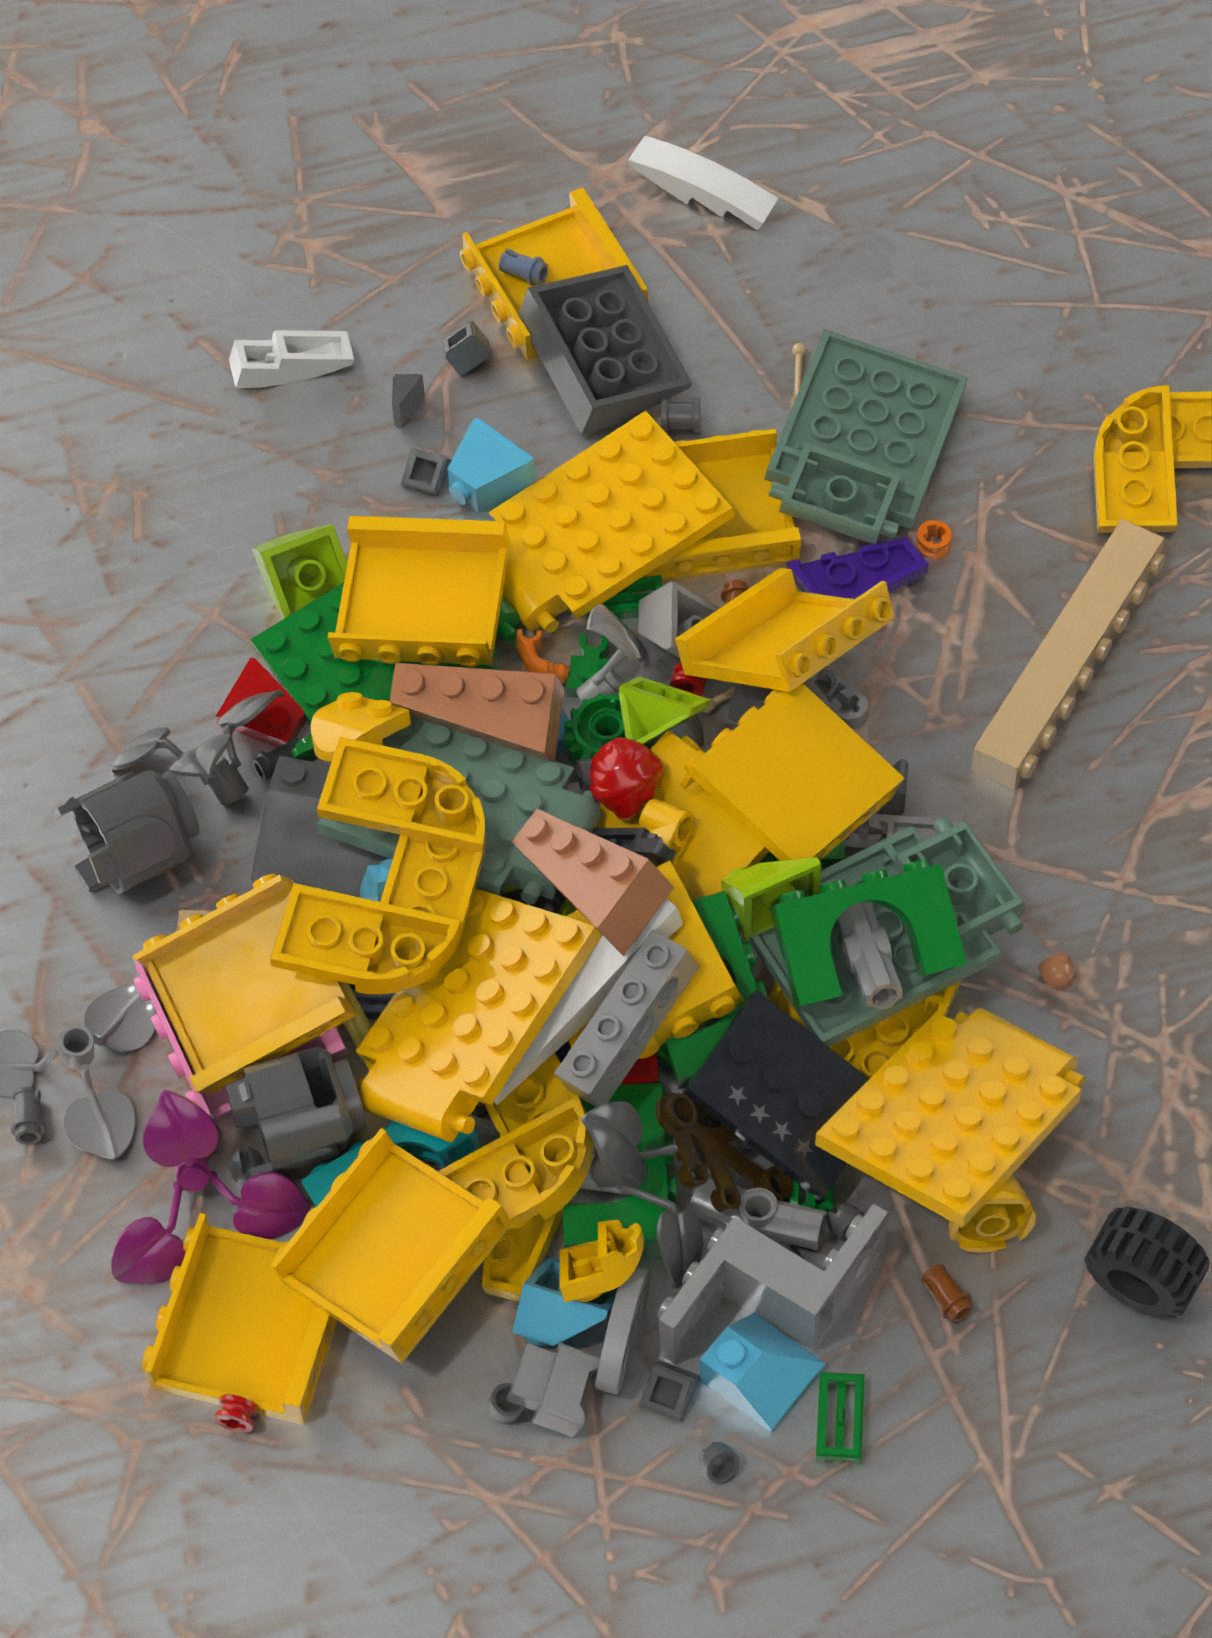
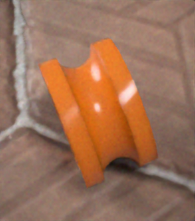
M930 520L921 524L917 531L916 542L919 553L923 557L932 560L942 559L947 556L951 549V528L946 523L938 520ZM935 536V540L941 538V542L935 544L932 539L930 542L927 539L928 537Z

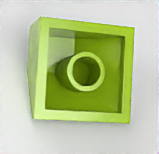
M333 524L286 534L252 547L265 586L282 619L344 582L347 561Z
M817 857L764 862L749 868H738L722 879L721 890L725 891L728 902L732 904L740 920V927L737 928L744 940L774 928L769 907L780 904L779 895L803 890L805 897L820 894L821 863Z

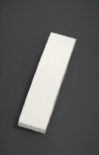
M644 135L626 163L685 204H688L690 199L693 198L720 217H723L726 211H729L757 231L779 199L747 178L710 159Z

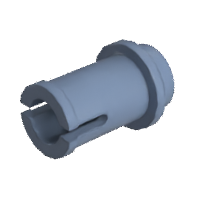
M506 249L499 260V271L525 279L528 285H541L547 278L549 266L539 256L531 258L514 252L511 249Z

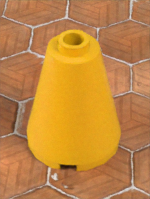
M1012 1174L963 1228L948 1220V1232L952 1241L954 1239L958 1241L959 1247L965 1251L976 1253L995 1252L1007 1248L1005 1241L1018 1235L1019 1241L1025 1238L1035 1226L1036 1213L1032 1202L1014 1174Z

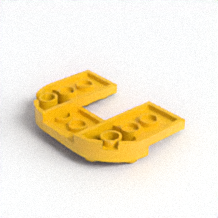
M1169 385L1149 387L1126 397L1123 400V404L1115 409L1111 415H1107L1100 427L1092 460V469H1094L1097 533H1113L1121 519L1151 532H1176L1178 522L1174 468H1212V391L1170 392Z
M339 736L317 806V815L320 818L400 835L380 902L293 883L271 953L270 962L272 967L354 984L358 993L390 994L400 992L423 983L440 971L452 957L459 944L485 854L484 812L479 797L476 798L466 784V778L443 761L419 753Z
M556 1053L551 1055L499 1104L496 1105L493 1102L492 1105L484 1103L501 1137L438 1171L481 1200L485 1201L487 1197H490L501 1204L512 1223L508 1230L539 1213L544 1221L556 1214L578 1192L585 1181L592 1163L594 1142L589 1131L580 1120L587 1111L579 1096L567 1090L554 1074L561 1064ZM364 1060L370 1071L374 1063Z

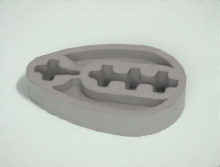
M637 1266L629 1279L617 1289L596 1377L595 1389L617 1395L620 1392L645 1312L651 1279L650 1269Z

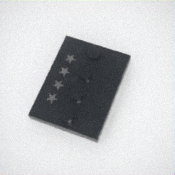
M756 990L750 994L682 1093L687 1095L692 1101L812 1196L820 1200L827 1195L847 1163L816 1146V1132L869 1079Z

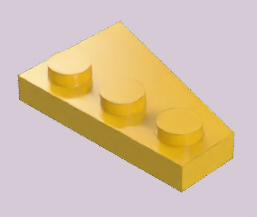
M563 1208L545 1221L539 1213L506 1231L496 1247L491 1250L483 1262L482 1287L486 1294L519 1302L524 1282L540 1266L547 1255L563 1216Z

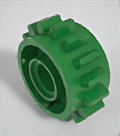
M601 693L589 700L583 699L582 705L578 709L572 708L570 710L571 720L564 722L565 750H569V757L572 763L580 759L593 758L604 744L617 737L625 738L619 694L616 693L614 695H603ZM605 734H613L612 736H602ZM650 741V742H648V743H646V744H644V745H645L646 747H648V748L651 749V748H652V741Z

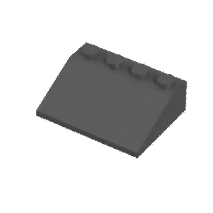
M628 265L527 289L518 315L530 333L531 342L581 435L615 427L660 404L661 398L669 399L691 388L692 382Z
M279 756L267 793L250 879L251 884L263 876L275 873L276 876L282 875L292 879L296 884L361 898L360 886L367 866L379 865L382 861L389 859L319 834L317 823L321 818L317 815V806L330 765Z

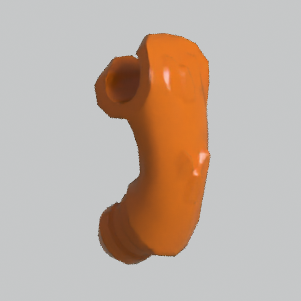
M518 629L516 647L524 664L523 667L528 672L556 674L562 684L567 682L569 674L568 665L564 663L554 664V662H548V659H542L538 656L542 650V630H536L534 637L527 638L523 636V629Z

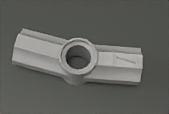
M871 903L851 905L836 920L841 933V948L847 970L850 974L855 973L867 1006L875 1007L878 1011L892 1008L895 1002L903 998L902 986L892 963L893 957L888 935L884 927H879Z
M708 1174V1181L695 1189L691 1200V1210L726 1225L735 1217L775 1241H783L817 1250L821 1246L827 1221V1211L779 1201L772 1192L759 1187L746 1190L733 1184L740 1193V1205L738 1208L722 1214L716 1211L711 1203V1193L716 1187L710 1174ZM754 1215H762L763 1217H758V1218H757V1217H752V1216H754Z

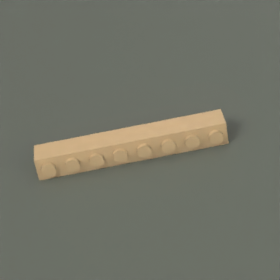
M1124 519L1120 520L974 746L971 771L1014 791L1022 778L1029 779L1038 762L1037 754L1041 748L1047 750L1050 747L1057 732L1056 724L1060 718L1066 720L1069 717L1075 704V694L1079 689L1085 691L1094 673V669H1092L1097 660L1100 662L1105 660L1112 645V640L1110 639L1115 632L1120 634L1124 630L1130 617L1129 609L1132 604L1139 605L1148 588V583L1146 582L1151 575L1157 577L1166 559V556L1161 554L1164 537Z

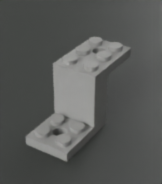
M872 1204L864 1216L858 1214L847 1229V1241L840 1250L833 1248L830 1251L821 1269L733 1217L725 1229L719 1227L712 1235L707 1245L709 1252L700 1263L694 1261L687 1269L682 1280L684 1286L676 1297L668 1296L657 1313V1319H659L657 1336L660 1341V1356L676 1365L724 1297L751 1314L755 1312L785 1335L814 1352L884 1253L888 1212Z

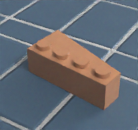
M395 663L390 702L391 705L409 709V714L414 718L435 725H443L448 729L479 737L485 741L538 758L555 761L565 689L556 674Z
M539 809L535 810L512 841L543 876L622 956L625 955L674 888L648 858Z

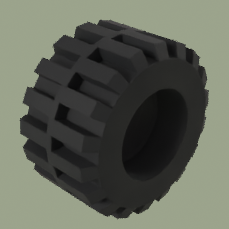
M1118 1207L1113 1212H1110L1087 1252L1084 1261L1087 1264L1086 1269L1093 1276V1279L1112 1297L1130 1308L1161 1318H1175L1184 1314L1206 1275L1210 1264L1203 1247L1183 1228L1165 1217L1134 1207Z

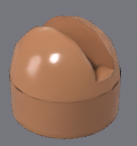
M1068 954L1053 955L1038 965L1042 980L1048 987L1055 990L1065 989L1074 979L1075 970Z

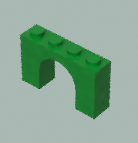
M923 859L902 865L904 873L888 877L886 869L861 875L863 882L861 884L846 887L845 879L820 885V894L805 897L804 891L798 890L779 895L780 904L773 905L769 909L794 1007L842 996L831 954L830 936L840 914L851 905L858 903L879 904L898 916L908 934L918 977L967 965L942 865L929 866L928 859Z
M725 891L692 900L744 1001L737 1004L730 1014L709 1027L696 1030L684 1038L673 1037L665 1040V1052L678 1089L687 1086L750 994L758 990L768 998L762 980L757 982L754 980L750 968L756 965L753 950L749 941H741L737 927H740V920L736 910L728 902Z
M662 1083L620 1085L609 1100V1102H627L636 1109L642 1123V1137L636 1146L639 1152L674 1144L673 1137L665 1138V1132L659 1125L655 1114L656 1103L663 1096ZM580 1098L587 1113L596 1108ZM674 1152L643 1160L648 1172L638 1189L677 1203L676 1177H667L666 1164L675 1163ZM633 1195L610 1203L565 1205L563 1207L564 1248L598 1240L599 1222L619 1220L624 1229H628L634 1223L640 1225L644 1236V1247L640 1260L662 1259L657 1241V1222L660 1214L668 1210Z

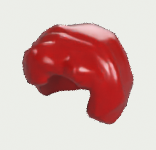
M617 737L604 744L592 758L589 771L591 782L589 789L593 799L602 803L618 819H632L640 813L645 803L654 798L655 790L662 782L665 767L650 748L634 739Z

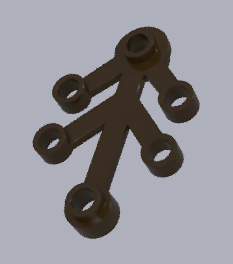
M667 1093L658 1099L655 1106L657 1121L666 1133L674 1137L684 1164L678 1170L681 1184L685 1188L693 1190L708 1181V1170L699 1161L693 1143L694 1140L701 1146L716 1187L711 1193V1203L716 1211L722 1214L728 1213L738 1208L741 1202L740 1193L733 1186L725 1164L753 1184V1188L767 1189L779 1201L788 1198L792 1194L793 1181L780 1169L772 1166L763 1170L728 1144L737 1141L742 1145H747L723 1125L708 1129L697 1121V1118L703 1116L710 1121H716V1119L683 1093Z

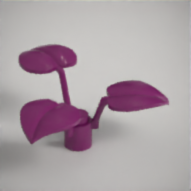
M163 1090L157 1106L145 1126L143 1146L146 1154L152 1161L164 1167L174 1168L177 1180L173 1183L174 1193L169 1220L166 1227L163 1228L157 1219L143 1217L132 1222L123 1230L112 1252L111 1270L113 1277L119 1282L154 1284L171 1278L175 1266L182 1265L185 1257L183 1241L171 1233L176 1227L181 1195L184 1189L195 1192L203 1189L209 1182L213 1183L232 1205L238 1206L232 1218L235 1229L240 1233L266 1239L280 1237L295 1229L304 1220L310 1211L311 1205L292 1180L274 1172H263L249 1178L241 1188V1198L235 1196L219 1179L217 1172L210 1170L207 1156L214 1152L218 1142V1132L212 1118L190 1099L177 1093Z

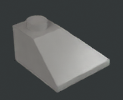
M671 581L639 600L638 633L680 658L675 638L717 611L719 607L676 582Z

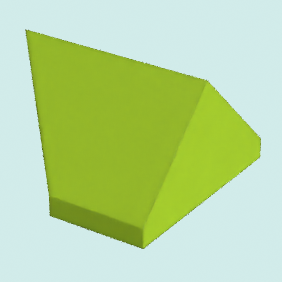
M641 676L621 684L619 688L625 738L634 739L643 745L663 736L667 730H674L710 706V699Z

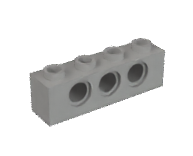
M653 929L651 930L554 1073L567 1090L595 1107L609 1102L698 970V965L687 949Z

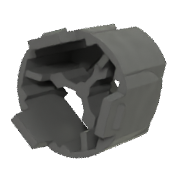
M146 770L136 776L133 772H129L76 799L74 797L69 798L64 805L53 811L56 819L72 812L78 832L89 853L88 858L74 867L89 892L109 885L116 893L122 894L186 862L192 849L190 838L199 834V824L191 802L181 784L169 771L159 775V773Z
M319 1046L243 1068L244 1079L226 1085L227 1097L236 1128L258 1124L269 1163L250 1168L251 1177L263 1172L281 1174L331 1159L339 1155L340 1150L347 1149L353 1134L367 1130L361 1099L347 1058L333 1062L330 1052Z

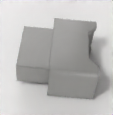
M526 1343L521 1351L506 1401L533 1410L532 1423L574 1438L583 1426L586 1416L580 1406L586 1382L591 1380L593 1372L598 1369L600 1357L562 1343L558 1345L554 1352Z

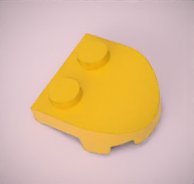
M357 692L341 694L338 696V700L320 708L312 718L311 734L314 752L318 758L332 762L339 736L383 746L382 739L411 725L409 709L391 705V702L386 700L376 701L365 698Z
M619 1220L599 1222L598 1240L560 1249V1290L564 1303L573 1300L578 1302L594 1300L601 1293L614 1290L629 1279L640 1261L644 1247V1236L638 1223H634L628 1229H624Z

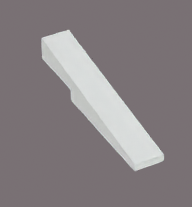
M667 898L664 900L624 956L602 935L494 1100L496 1105L591 1020L652 929L669 938L683 925L679 911Z

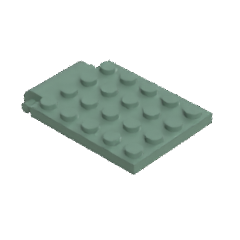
M824 329L764 479L773 482L769 496L782 500L779 512L871 544L878 542L880 534L895 539L899 526L912 530L965 390L968 377Z
M411 715V725L382 739L383 746L427 755L450 765L466 778V784L476 798L479 797L485 818L486 846L476 889L500 896L507 884L523 889L521 898L528 904H535L539 896L551 900L554 898L558 890L524 856L512 841L536 809L542 810L590 833L593 832L602 819V812L590 791H585L580 795L566 790L574 778V767L553 760L548 761L485 741L479 737L448 729L443 725H435L414 718ZM321 818L317 823L319 834L389 859L394 857L400 837L399 834Z
M942 817L934 823V828L938 834L925 841L921 839L914 827L911 826L821 870V885L845 879L846 887L863 883L861 878L863 874L886 869L889 877L904 873L902 865L923 859H928L929 866L942 865L967 965L918 977L904 924L888 908L871 903L879 927H884L888 935L892 950V963L902 986L903 998L895 1002L892 1008L878 1011L875 1007L866 1005L855 973L850 974L847 970L841 948V933L837 921L831 931L830 949L842 996L796 1008L793 1004L775 929H769L748 939L808 1031L828 1047L1002 960L1001 951L990 935L1004 928L1010 935H1014L1024 927V924L1019 919L1026 908L1024 902L967 822L963 821L953 826L948 817Z

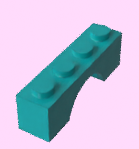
M394 1121L389 1123L384 1129L387 1131L392 1142L419 1160L431 1161L443 1168L483 1147L475 1128L470 1134L459 1132L453 1142H447ZM366 1140L355 1143L348 1149L346 1154L336 1160L315 1167L309 1176L300 1180L315 1206H318L330 1192L336 1177L346 1172L356 1160Z

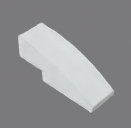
M274 330L272 340H235L229 357L235 388H261L309 380L353 365L354 362L347 331Z

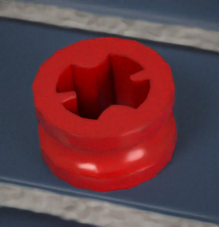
M682 663L675 665L672 671L673 678L669 684L674 688L702 697L705 692L704 685L707 683L708 678L685 675Z
M222 1395L219 1400L222 1410H218L215 1413V1422L231 1431L251 1432L254 1427V1421L251 1420V1417H255L258 1414V1405L242 1396Z

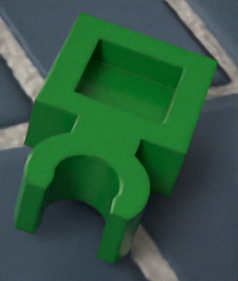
M587 633L580 635V656L571 655L566 687L567 697L579 698L576 689L602 669L610 660L606 658L609 653V640L606 637L602 636L599 646L590 647L587 645Z

